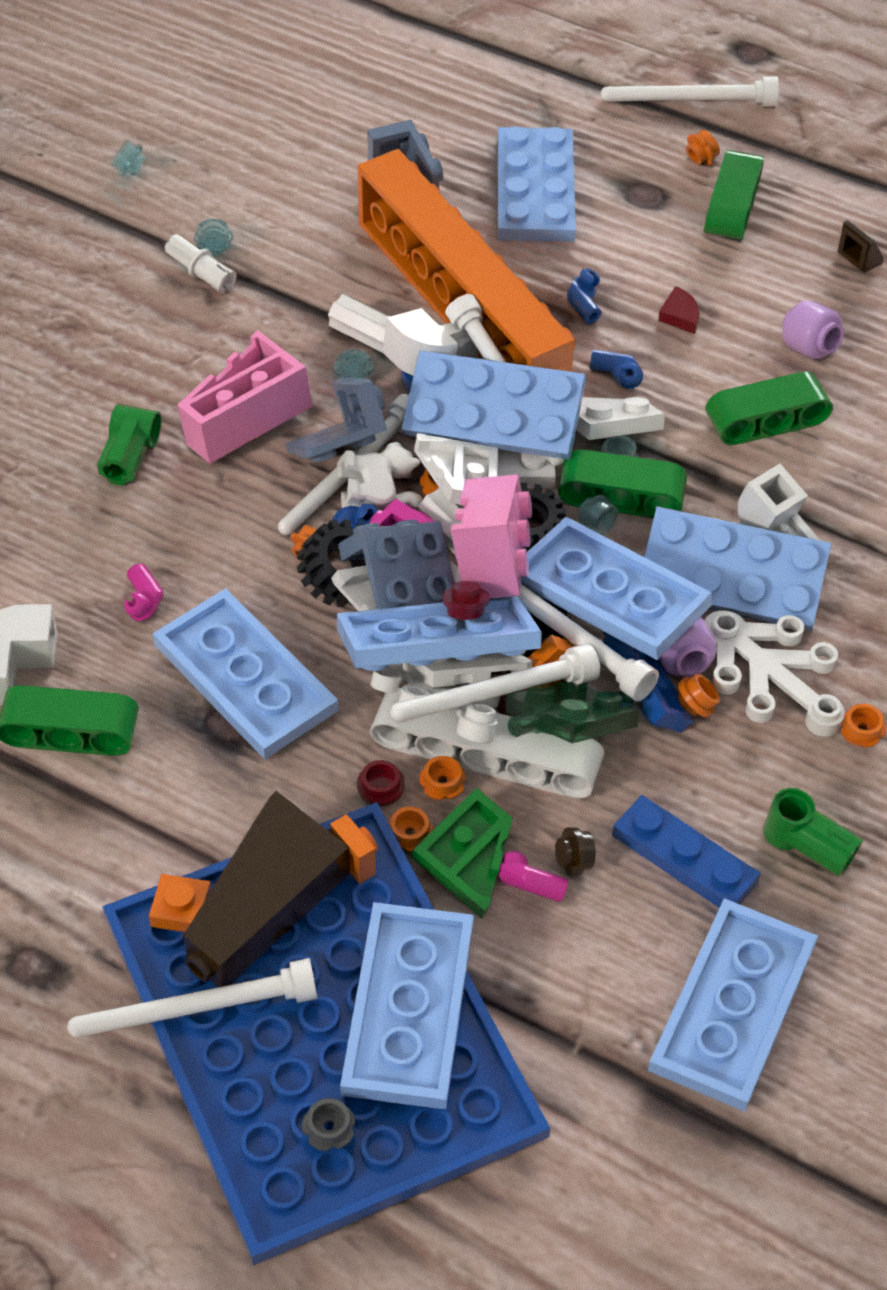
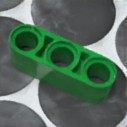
M726 150L708 207L704 233L743 240L758 190L764 156Z
M805 371L722 390L714 394L707 401L705 410L721 441L726 445H738L819 425L831 415L833 404L815 374Z
M574 450L571 452L570 460L565 459L563 463L558 495L563 502L574 507L654 518L656 507L682 511L687 473L683 467L672 462L590 450Z
M25 685L13 686L6 691L0 712V741L17 748L120 756L130 751L139 706L132 698L118 693Z

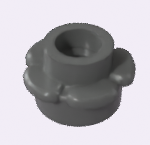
M325 1098L314 1103L308 1113L305 1114L302 1121V1130L305 1135L309 1136V1144L318 1150L329 1151L331 1147L341 1149L349 1144L354 1136L352 1127L355 1125V1117L353 1112L341 1101ZM326 1123H332L334 1124V1128L332 1130H326L324 1128V1125Z

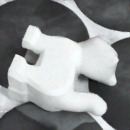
M398 442L389 443L380 454L371 452L364 455H356L353 451H345L337 462L338 477L349 478L347 492L341 493L342 508L347 506L360 507L362 504L369 503L376 506L378 511H383L395 498L408 506L418 507L422 502V497L412 491L396 494L393 478H410L412 470L421 464V460L413 458L412 453L404 449Z

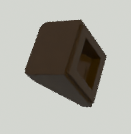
M850 221L843 222L837 252L863 273L882 264L884 257L876 242Z

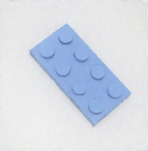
M498 127L497 240L575 242L573 129L558 127Z
M419 350L401 430L407 436L417 437V433L498 447L500 450L570 460L587 379L584 373Z
M656 507L645 558L712 592V606L709 610L731 611L742 617L777 624L781 617L792 615L798 617L803 622L804 630L812 632L832 543Z
M565 517L527 552L529 576L521 577V584L536 595L655 660H658L712 606V592L568 517Z
M226 588L152 634L154 645L265 760L339 711L338 699Z
M517 596L490 598L489 604L485 607L484 615L471 620L450 617L447 613V607L443 603L337 613V631L355 668H363L369 671L383 670L388 665L401 663L424 666L432 664L435 660L447 658L470 661L478 659L484 654L501 653L508 656H517L525 653L526 650L541 648V630Z
M724 898L650 1059L648 1071L746 1112L815 948L818 936Z
M373 902L340 1084L341 1096L446 1110L474 915Z

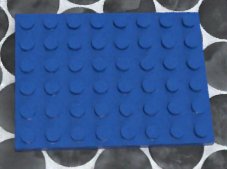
M377 802L347 813L358 828L365 827L376 841L378 852L376 853V875L359 885L355 878L349 874L232 983L237 984L281 975L280 969L290 968L289 962L310 958L318 999L297 1003L296 998L286 1000L285 995L150 1023L253 1265L550 1137L551 1128L468 972H466L446 1110L341 1096L340 1084L373 902L434 910ZM342 816L320 823V825L331 833L330 823ZM231 858L181 877L210 881L212 890ZM157 886L102 906L104 917L141 1003L218 988L211 980L203 982L198 979L187 967L183 937L185 932L150 927L149 913ZM321 1099H337L344 1103L354 1114L355 1125L352 1127L354 1136L349 1144L341 1149L331 1147L329 1151L318 1150L309 1144V1136L303 1133L302 1121L305 1114L308 1113L314 1103ZM326 1123L324 1125V1128L326 1130H332L334 1128V1124Z

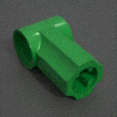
M122 404L115 405L109 423V438L97 463L99 475L104 476L111 484L125 486V483L134 481L147 448H155L158 442L162 423L159 411Z
M785 788L775 794L763 825V834L771 845L783 850L797 849L837 876L845 872L863 843L862 839L816 811L812 797L798 788Z

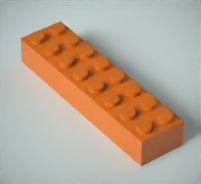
M399 149L358 164L359 225L446 324L451 323L445 314L448 305L460 296L472 294L483 310L481 314L483 317V327L507 363L573 372V352L576 344L570 330L560 325L551 315L547 305L537 300L528 290L524 280L514 275L506 266L501 255L495 254L484 242L481 234L477 230H473L462 218L459 210L455 206H451L444 199L438 187L433 183L431 184L421 174L415 162L409 161ZM478 352V359H484L481 353Z

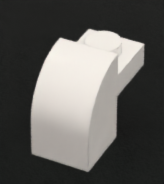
M423 309L387 317L382 352L398 368L414 376L419 350L478 358L479 350L467 332L464 333L460 328H454L452 323L439 326Z
M780 463L747 483L738 500L737 510L740 524L820 540L798 515L808 495Z
M52 604L14 605L0 610V706L3 704L6 691L10 687L15 686L17 669L54 668L58 632Z

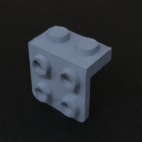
M411 119L367 130L368 160L399 149L409 161L415 162L421 174L439 189V182L443 181L444 177L441 162L438 158L432 157L425 134H419Z
M344 377L333 381V388L344 422L287 442L285 444L287 452L298 455L301 459L311 457L312 462H319L336 456V448L351 443L352 448H357L376 441L375 434L387 430L381 411L385 409V401L380 388L377 385H373L372 380L354 377Z
M411 519L395 523L392 526L380 527L379 523L364 524L355 527L353 535L338 544L342 561L365 559L376 609L443 603V593L452 588V585L455 583L441 521L418 523V520Z

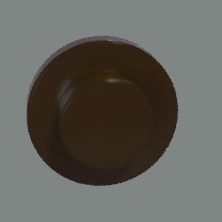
M577 827L565 828L561 838H558L555 844L556 860L560 867H564L568 875L578 876L584 870L592 869L596 858L595 843L589 831H580Z

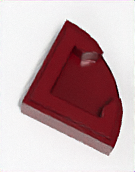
M675 286L659 310L658 321L695 334L700 314L698 304L688 292Z

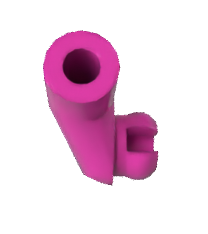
M143 563L133 565L127 572V578L137 592L131 594L133 597L131 602L125 599L124 609L133 620L146 621L154 616L164 596V592L147 566Z
M510 851L503 855L498 874L505 885L557 902L563 899L567 890L568 879L529 866L527 857L523 853Z

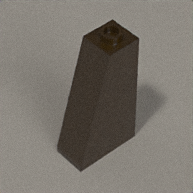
M278 791L274 792L265 803L183 935L187 956L185 962L190 971L203 982L211 980L218 987L231 985L350 874L349 847Z

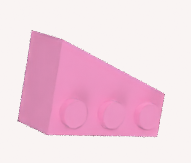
M258 330L250 337V346L241 354L234 352L226 359L227 367L216 377L210 374L177 404L186 444L209 464L313 406L306 366Z
M519 474L466 479L460 496L461 506L464 505V508L457 509L455 513L456 521L462 520V523L454 524L450 529L461 581H471L479 584L480 588L489 593V599L520 596L521 577L529 576L527 550L523 549V547H530L528 520H524L532 517L529 491L522 492Z

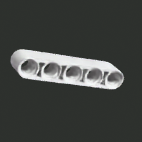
M398 688V691L395 693L385 692L370 729L371 737L375 742L388 749L429 760L437 756H449L457 760L462 769L577 799L590 796L605 754L600 743L587 736L500 713H495L498 724L494 739L490 743L473 742L458 735L456 729L459 716L450 710L404 722H396L391 718L390 710L394 704L398 703L402 688Z

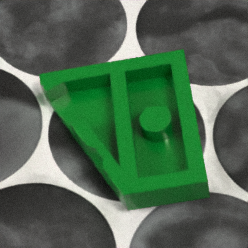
M476 787L413 849L411 858L482 919L490 906L494 884L513 818Z

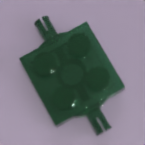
M561 679L559 683L538 685L527 688L525 691L508 694L505 713L514 716L508 720V730L512 736L519 737L532 732L536 734L543 732L573 744L638 727L640 709L634 707V700L622 691L616 693L600 692L589 687L588 682L576 684L573 681L567 682Z

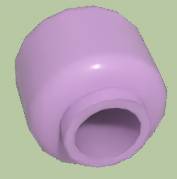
M805 300L795 305L785 315L782 335L784 343L791 350L808 358L819 360L834 353L839 348L844 337V329L841 316L835 310L815 301Z
M700 617L658 660L662 668L669 675L677 678L692 677L696 673L701 674L715 659L717 652L715 638L705 621Z

